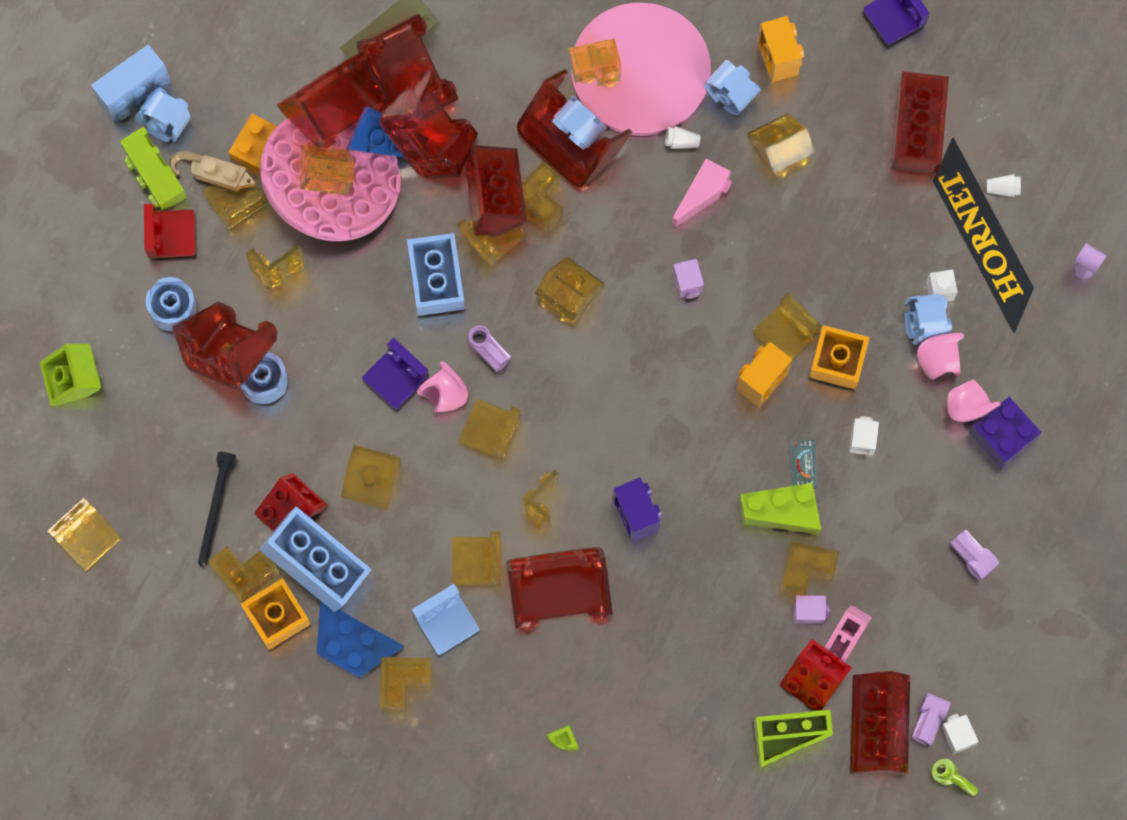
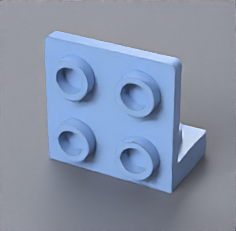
M454 584L412 609L414 618L438 655H442L480 630L461 600L459 591Z

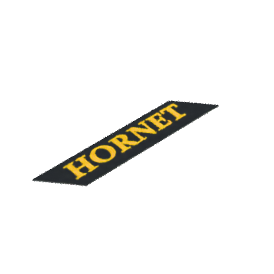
M952 138L933 182L1006 320L1015 333L1034 287L955 139Z

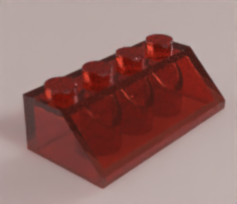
M471 145L465 165L474 235L498 237L525 224L527 221L517 148Z
M895 671L853 675L850 773L871 775L908 774L910 675Z

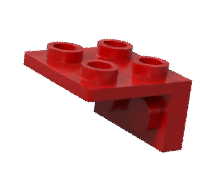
M143 204L144 250L148 258L196 255L194 210L156 211L153 204Z
M294 473L279 478L255 511V515L274 531L286 515L295 507L311 518L323 512L328 504Z
M811 639L781 681L780 686L814 711L823 710L852 667Z

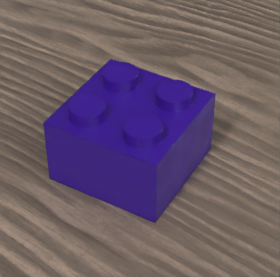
M1010 396L1000 403L999 407L989 412L973 425L969 432L1000 469L1036 441L1042 433Z
M641 477L613 488L612 500L632 543L657 533L661 523L660 518H662L658 505H653L650 496H652V492L648 483H643Z

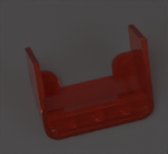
M564 69L543 81L519 119L517 131L533 149L572 185L582 187L589 183L616 157L633 131L627 129L613 138L603 137L596 144L593 143L584 150L569 138L571 132L566 134L552 122L555 118L554 115L567 102L566 97L558 90L568 74Z

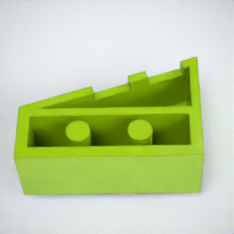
M143 126L120 140L126 156L123 161L130 171L133 169L136 171L138 176L135 179L142 190L147 188L150 193L148 198L154 207L157 208L159 206L161 211H167L187 199V196L171 168L160 155L159 149L150 140L148 132Z
M813 483L740 494L739 507L744 525L770 529L777 528L789 530V532H803L819 536L821 524Z
M830 710L753 717L758 767H763L833 735Z

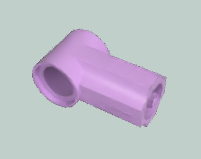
M1086 243L1075 259V275L1080 279L1091 278L1103 263L1106 255Z
M479 325L470 330L468 337L470 348L476 351L495 372L502 369L511 359V356L490 335L486 327ZM480 334L486 340L483 343H476L473 337Z
M967 530L960 533L950 543V546L966 562L968 570L978 580H982L999 565V561L994 554L987 548L983 549Z
M927 693L911 738L921 744L931 746L940 723L946 717L951 702Z

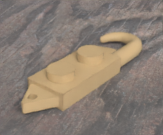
M180 151L175 153L169 161V167L175 175L180 174L175 168L176 162L187 160L192 162L191 172L196 179L237 192L242 188L256 186L255 181L250 177L245 167L214 157L202 156L189 151Z

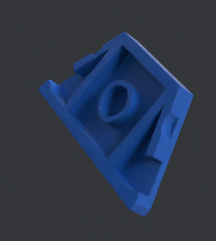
M320 602L317 655L358 678H362L370 670L380 666L388 658L404 649V645L341 610L333 612L323 602Z

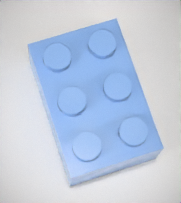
M148 44L94 82L91 87L98 103L115 123L118 120L127 118L137 106L141 107L149 94L157 87L165 90L171 81L165 64Z
M454 233L408 239L407 244L417 315L464 310V296Z

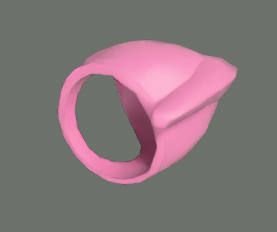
M963 333L940 334L929 337L921 343L917 350V358L921 369L930 380H934L946 372H953L956 377L960 376L958 341L964 338Z
M444 361L439 364L441 370L425 381L417 390V394L427 398L432 403L435 413L455 410L463 406L468 398L465 383Z
M974 379L953 388L947 398L949 416L961 423L978 419L1001 405L999 401L991 403L987 394Z

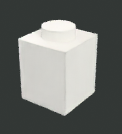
M953 270L929 273L926 280L928 295H945L947 302L954 301L958 291Z
M861 416L859 419L855 418L852 425L849 452L874 455L877 444L878 421H873V418Z
M957 713L944 719L946 723L940 728L952 755L973 747L979 742L967 715L959 717Z

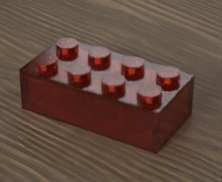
M902 71L898 86L891 169L938 174L942 165L949 76Z

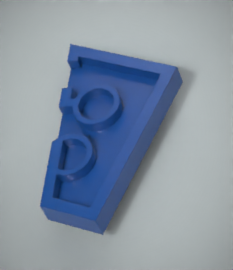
M365 107L346 150L419 159L428 137L370 107Z

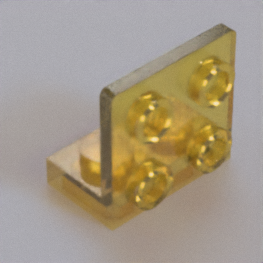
M212 184L203 190V194L228 229L268 204L265 193L261 187L257 188V186L242 188L237 192Z
M496 200L470 222L463 219L456 224L481 258L489 265L496 262L527 236L500 200Z
M299 244L270 265H268L269 261L262 252L257 254L254 248L245 253L250 270L266 290L280 285L285 276L289 273L294 274L298 272L305 262L302 248Z
M787 292L781 298L779 306L753 329V334L765 346L771 342L793 359L820 333L822 325Z
M476 399L460 435L459 443L503 460L520 421L521 410L512 406L510 411Z
M556 469L551 474L549 472L545 473L538 482L540 486L535 491L531 489L522 499L524 502L522 504V516L543 534L551 527V516L549 515V509L541 502L558 485L559 472Z
M84 498L47 531L83 570H87L120 540V536Z
M491 531V537L452 538V584L455 586L501 585L500 531Z

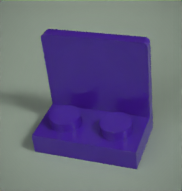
M875 0L863 9L887 46L926 25L930 14L921 0Z
M393 337L387 343L388 351L362 376V379L392 408L397 410L429 378V372L416 357Z

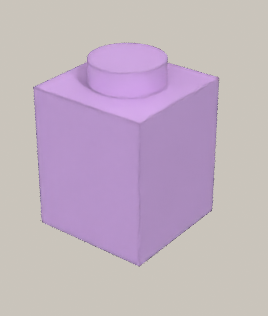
M697 259L673 265V275L680 298L686 297L691 299L699 296L703 292L704 283Z
M796 595L794 599V624L824 625L826 618H830V603H826V596Z

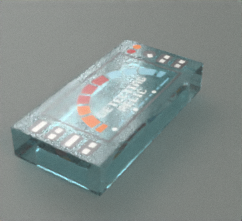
M791 440L792 486L813 483V489H817L815 440Z

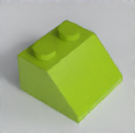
M67 343L39 362L50 406L87 398L101 389L90 344Z

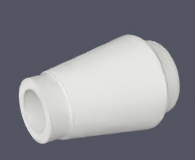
M677 126L667 128L665 146H670V149L699 147L700 134Z
M1012 174L987 179V193L1015 198V195H1021V176Z

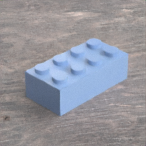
M297 507L286 515L259 549L333 612L344 606L372 570Z

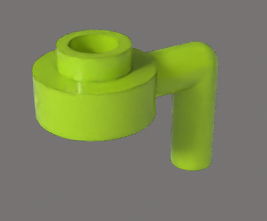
M940 759L933 765L932 776L941 785L954 783L971 796L978 794V788L959 775L958 767L951 760ZM946 767L945 772L940 774L941 770Z

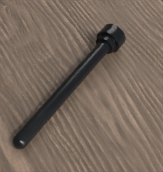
M217 452L216 462L219 470L198 558V564L201 567L206 566L208 563L228 470L235 466L237 456L232 453Z

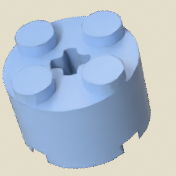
M725 60L704 85L710 97L716 103L720 100L725 104L723 109L733 115H739L761 91L760 87L748 78L750 73L746 68L741 65L737 68L728 60Z
M157 87L149 94L137 112L135 119L139 125L143 122L147 126L146 130L151 136L164 142H169L170 139L176 142L191 116L187 110L189 106L187 102L180 98L175 99L169 96L165 90Z
M572 96L563 105L552 120L566 134L571 132L569 138L583 150L586 147L589 148L608 128L575 96Z
M174 277L160 279L147 292L146 307L151 319L158 328L166 331H179L192 325L197 313V303L191 288L182 280Z
M929 294L908 297L906 299L905 306H909V312L904 313L905 327L909 339L914 338L915 341L912 342L914 345L921 344L929 337L947 334L952 331L951 320L947 318L945 310L947 308L945 295Z
M256 350L248 353L242 359L237 369V380L240 388L252 403H272L286 392L288 378L284 364L277 355L269 351ZM264 374L265 379L260 380L259 375Z

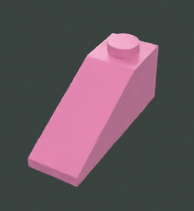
M705 159L673 216L672 226H679L718 200L722 192L727 193L732 184L730 180L731 171Z
M851 605L845 611L825 648L846 663L872 617Z

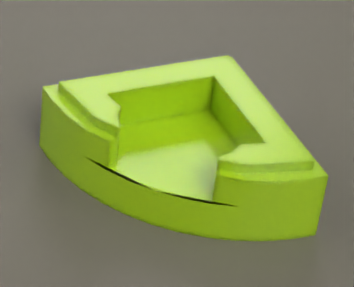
M569 725L546 735L550 743L561 750L573 751L579 749Z

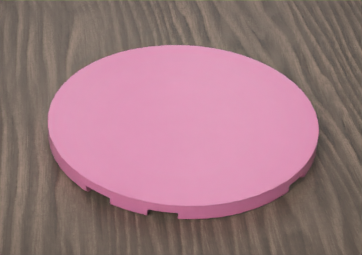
M652 3L623 4L597 16L586 26L578 38L571 61L572 83L580 102L611 130L633 136H650L664 133L668 127L673 128V126L688 120L696 112L702 100H704L707 93L704 85L711 74L709 52L699 31L690 21L676 11Z
M333 108L308 109L285 119L270 135L261 156L260 175L262 186L268 201L277 214L296 230L308 236L326 241L353 240L377 229L388 218L395 207L401 186V175L399 174L397 157L346 150L360 117L357 118L347 114L346 111Z

